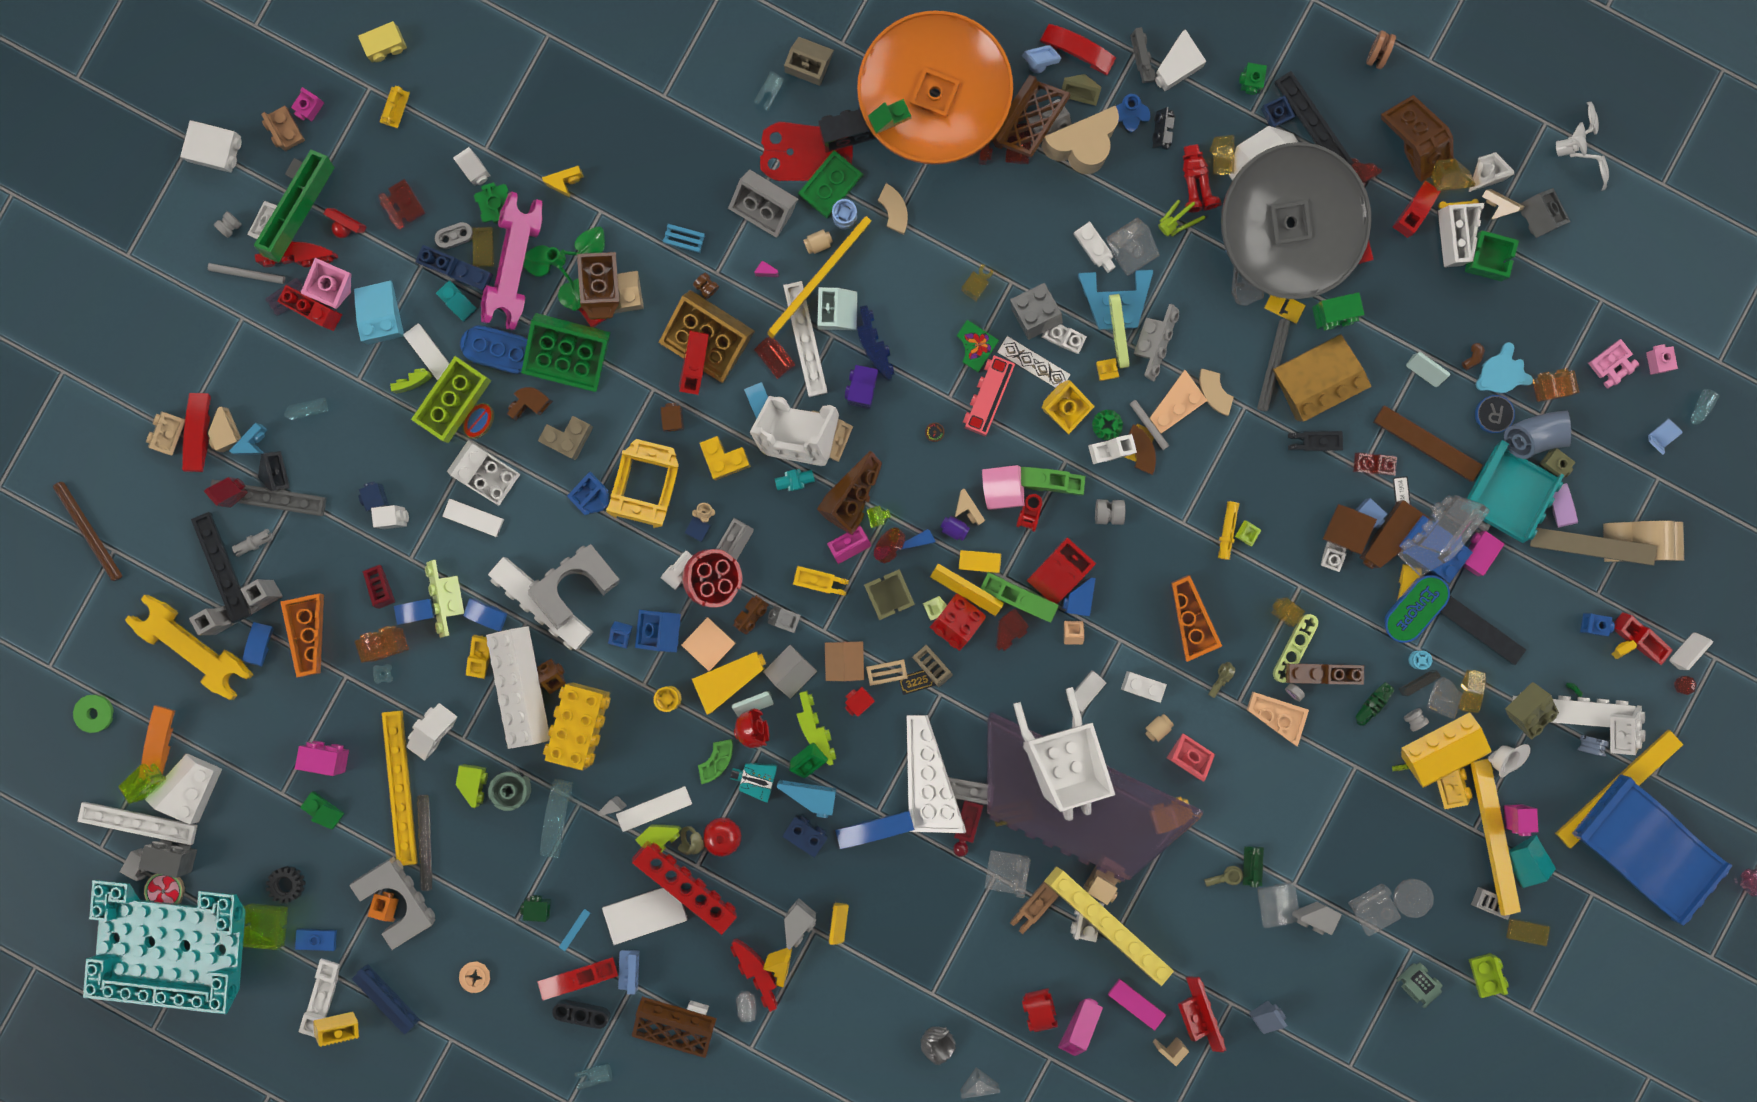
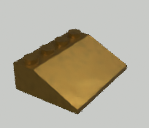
M690 290L682 295L658 343L684 359L689 331L709 334L703 371L723 383L749 343L754 330Z
M1341 334L1272 369L1295 419L1302 422L1372 387L1363 367Z

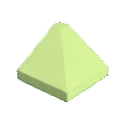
M940 596L923 603L930 620L936 619L947 606Z

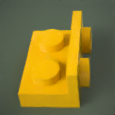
M1464 768L1437 780L1444 809L1468 805L1470 799H1472L1471 789L1466 787L1465 780H1467V775Z

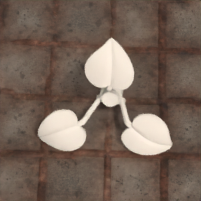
M1587 102L1589 105V129L1585 131L1583 122L1579 123L1572 137L1556 141V151L1558 157L1570 154V157L1597 159L1604 181L1603 191L1606 190L1609 179V169L1605 156L1586 154V134L1593 131L1595 135L1598 133L1599 128L1595 107L1592 102ZM1580 147L1582 153H1575V151H1579Z

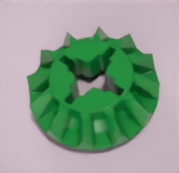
M1106 409L1094 417L1092 427L1094 433L1099 438L1111 440L1120 435L1123 422L1119 414L1113 410ZM1104 419L1108 422L1114 420L1111 425L1112 430L1109 428L1101 429L1105 425Z

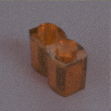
M1568 368L1557 370L1556 374L1550 375L1549 372L1537 374L1538 378L1533 379L1537 402L1580 393L1575 370L1568 371Z

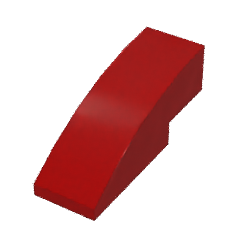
M1622 612L1614 622V631L1626 641L1634 640L1637 644L1636 649L1659 665H1662L1673 651L1650 628L1644 627L1633 615Z

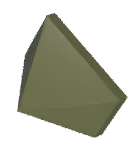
M1086 74L1064 78L1061 90L1070 92L1071 96L1069 99L1096 106L1101 86Z

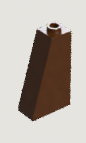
M1397 501L1386 517L1385 522L1380 526L1359 558L1364 560L1363 564L1371 569L1381 568L1403 550L1399 545L1422 515L1434 523L1435 521L1406 501Z

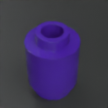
M951 515L949 518L945 517L940 526L943 528L942 533L957 541L958 539L963 541L970 529L966 526V523Z

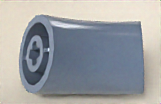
M1557 411L1537 415L1508 427L1504 434V441L1509 443L1508 450L1518 458L1527 459L1546 450L1569 447L1571 444L1569 412Z

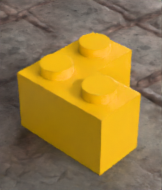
M718 436L700 443L715 481L751 467L743 447L725 453Z

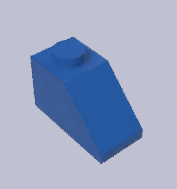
M1095 578L1087 579L1068 593L1067 597H1064L1063 609H1065V613L1090 616Z

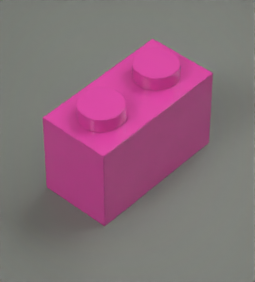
M1487 531L1477 532L1472 536L1469 549L1473 553L1463 565L1464 568L1476 576H1484L1505 545Z
M1524 804L1504 805L1505 828L1512 830V833H1517L1520 836H1531V832H1538L1537 808Z

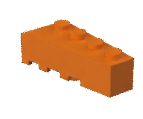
M1190 575L1171 582L1186 662L1222 647Z
M319 593L281 601L296 678L321 673L324 594Z

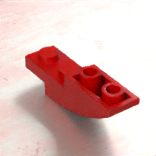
M291 242L280 262L289 264L295 260V263L302 267H311L315 258L326 263H332L334 259H338V255L329 249L315 244ZM255 254V261L263 267H273L275 263H278L263 257L261 254Z
M737 938L732 941L733 946H730L733 956L739 959L740 964H738L741 974H745L747 979L755 977L753 982L756 989H760L763 995L761 996V1001L765 1008L768 1007L770 1012L777 1009L778 1003L772 992V989L777 986L772 972L763 969L765 962L751 947Z
M611 957L537 982L542 1000H546L617 977L618 973L614 959Z

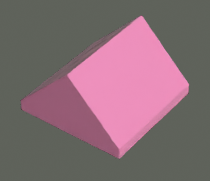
M315 258L301 294L337 309L351 293V273Z

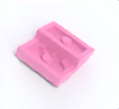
M1015 465L982 470L984 495L988 510L1025 506L1020 466Z

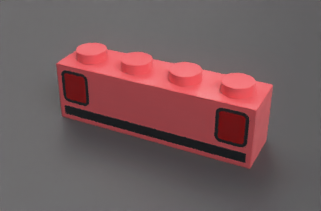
M995 355L992 360L988 359L984 370H987L985 378L981 376L977 385L980 391L978 395H973L970 403L973 406L971 413L967 412L963 423H966L965 429L986 437L1015 363Z

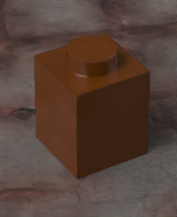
M667 403L665 407H660L664 432L684 430L682 407L680 405L677 406V403Z

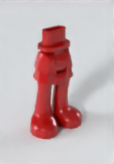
M1195 144L1184 147L1183 172H1185L1184 178L1187 181L1189 202L1185 204V207L1195 202V205L1187 212L1195 213L1202 209L1207 211L1221 206V199L1213 196L1211 193L1208 165L1203 158V152L1199 150V145ZM1197 179H1199V182H1200L1201 193H1202V202L1200 201L1199 196H1198L1197 185H1196V180H1197Z

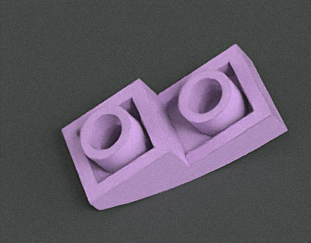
M1566 483L1553 495L1555 500L1552 504V512L1558 528L1578 523L1574 503Z

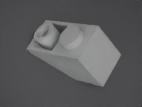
M1319 902L1307 905L1292 913V916L1298 919L1297 923L1305 927L1311 925L1313 926L1312 930L1322 935L1325 932L1332 935L1342 915Z

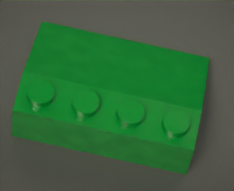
M535 313L530 324L521 373L597 392L611 332Z

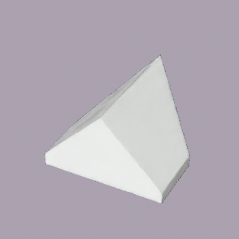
M1496 152L1479 157L1469 192L1505 181L1514 174V170Z

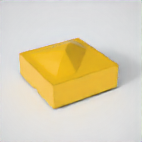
M1634 640L1622 642L1615 648L1612 655L1615 659H1619L1634 650L1637 644Z

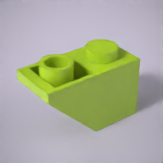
M462 764L458 768L456 786L469 805L476 808L483 803L484 792H482L483 784L485 785L487 782L488 773H485L486 768Z
M652 824L635 840L641 847L647 840L651 844L655 842L662 848V852L666 849L664 844L668 841L671 843L680 836L678 832L682 828L675 825Z

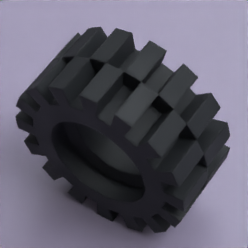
M289 866L273 871L268 877L269 881H266V885H268L266 892L270 891L268 896H273V901H279V903H288L300 897L301 892L305 889L303 887L305 881H302L305 877L304 875L300 876V870L296 871L295 867L289 868ZM284 877L292 881V889L289 892H284L279 887V881Z

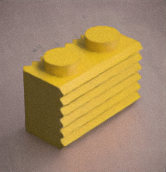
M353 1012L313 1020L314 1036L320 1047L327 1044L330 1045L331 1043L334 1044L335 1042L353 1040L354 1038L358 1039L359 1037L358 1020Z

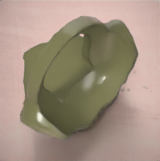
M686 826L681 830L682 843L678 846V850L685 855L700 853L705 847L701 835L691 826ZM688 830L692 832L690 836L691 845L688 843L686 838Z

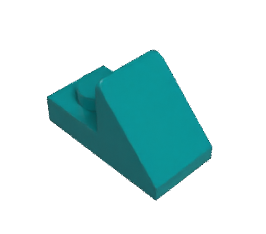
M450 280L436 292L445 302V305L463 322L477 310Z

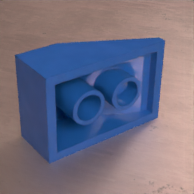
M1423 515L1399 545V547L1430 572L1448 583L1452 581L1473 553L1463 543Z

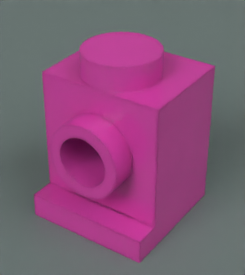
M302 87L300 95L291 108L295 110L294 115L303 121L307 118L312 122L324 102Z

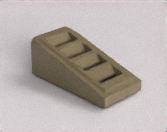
M927 645L912 657L938 688L953 676L951 671ZM929 653L930 655L924 661L921 662L920 659L925 654ZM934 659L935 661L926 668L925 665ZM937 665L940 666L935 672H933V673L930 672V671L933 670ZM942 671H945V673H944L942 676H940L938 679H936V677H937Z

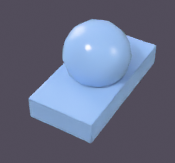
M1051 45L1024 51L1022 55L1028 63L1030 70L1038 74L1042 73L1046 66L1057 64L1061 60L1060 55Z

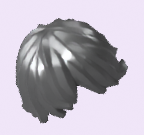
M939 1026L930 1027L921 1038L922 1052L935 1065L943 1064L947 1059H950L956 1049L953 1035L946 1028Z

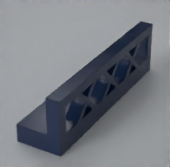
M368 964L361 968L352 978L359 988L404 1035L420 1021L416 1014Z

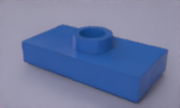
M297 929L295 950L334 951L336 950L337 930Z

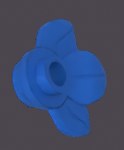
M1135 94L1126 95L1122 103L1116 106L1119 114L1118 122L1123 121L1125 129L1129 132L1137 129L1140 120H1150L1148 107L1141 104V99ZM1128 102H1134L1135 106L1130 107Z

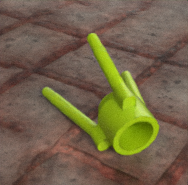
M1180 200L1175 202L1167 214L1159 220L1160 224H1158V227L1167 237L1170 234L1174 236L1178 232L1206 218L1201 216L1176 228L1178 226L1177 220L1195 205V202L1190 203L1173 218L1170 215L1177 208Z

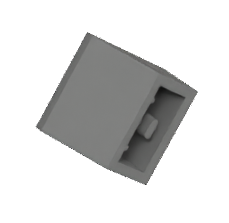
M799 898L788 910L784 919L786 944L789 950L793 946L797 947L803 940V933L805 931L809 933L816 924V912Z

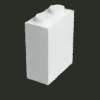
M190 120L180 157L190 163L232 173V169L236 166L237 150L240 149L242 143L241 136L231 130Z

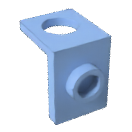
M1667 419L1648 435V440L1663 455L1665 453L1664 448L1683 432L1674 422Z

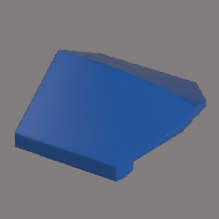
M591 472L567 495L584 515L603 511L609 505L607 488Z

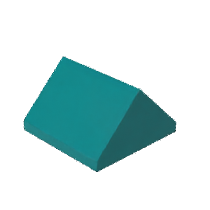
M1537 835L1530 837L1509 850L1513 874L1522 888L1548 881L1556 870Z

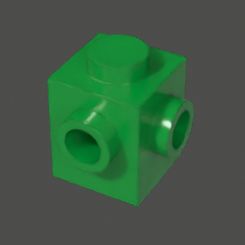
M1248 62L1244 72H1241L1239 77V84H1242L1241 91H1246L1249 95L1260 93L1264 87L1267 65Z

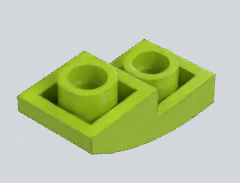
M424 368L415 369L414 373H408L409 381L408 379H398L396 383L390 384L391 391L398 394L415 389L433 377L432 373Z

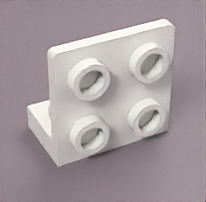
M1637 705L1632 716L1611 714V753L1636 755L1638 749L1642 748V742H1645V730H1642V724L1645 723V712H1642V706Z

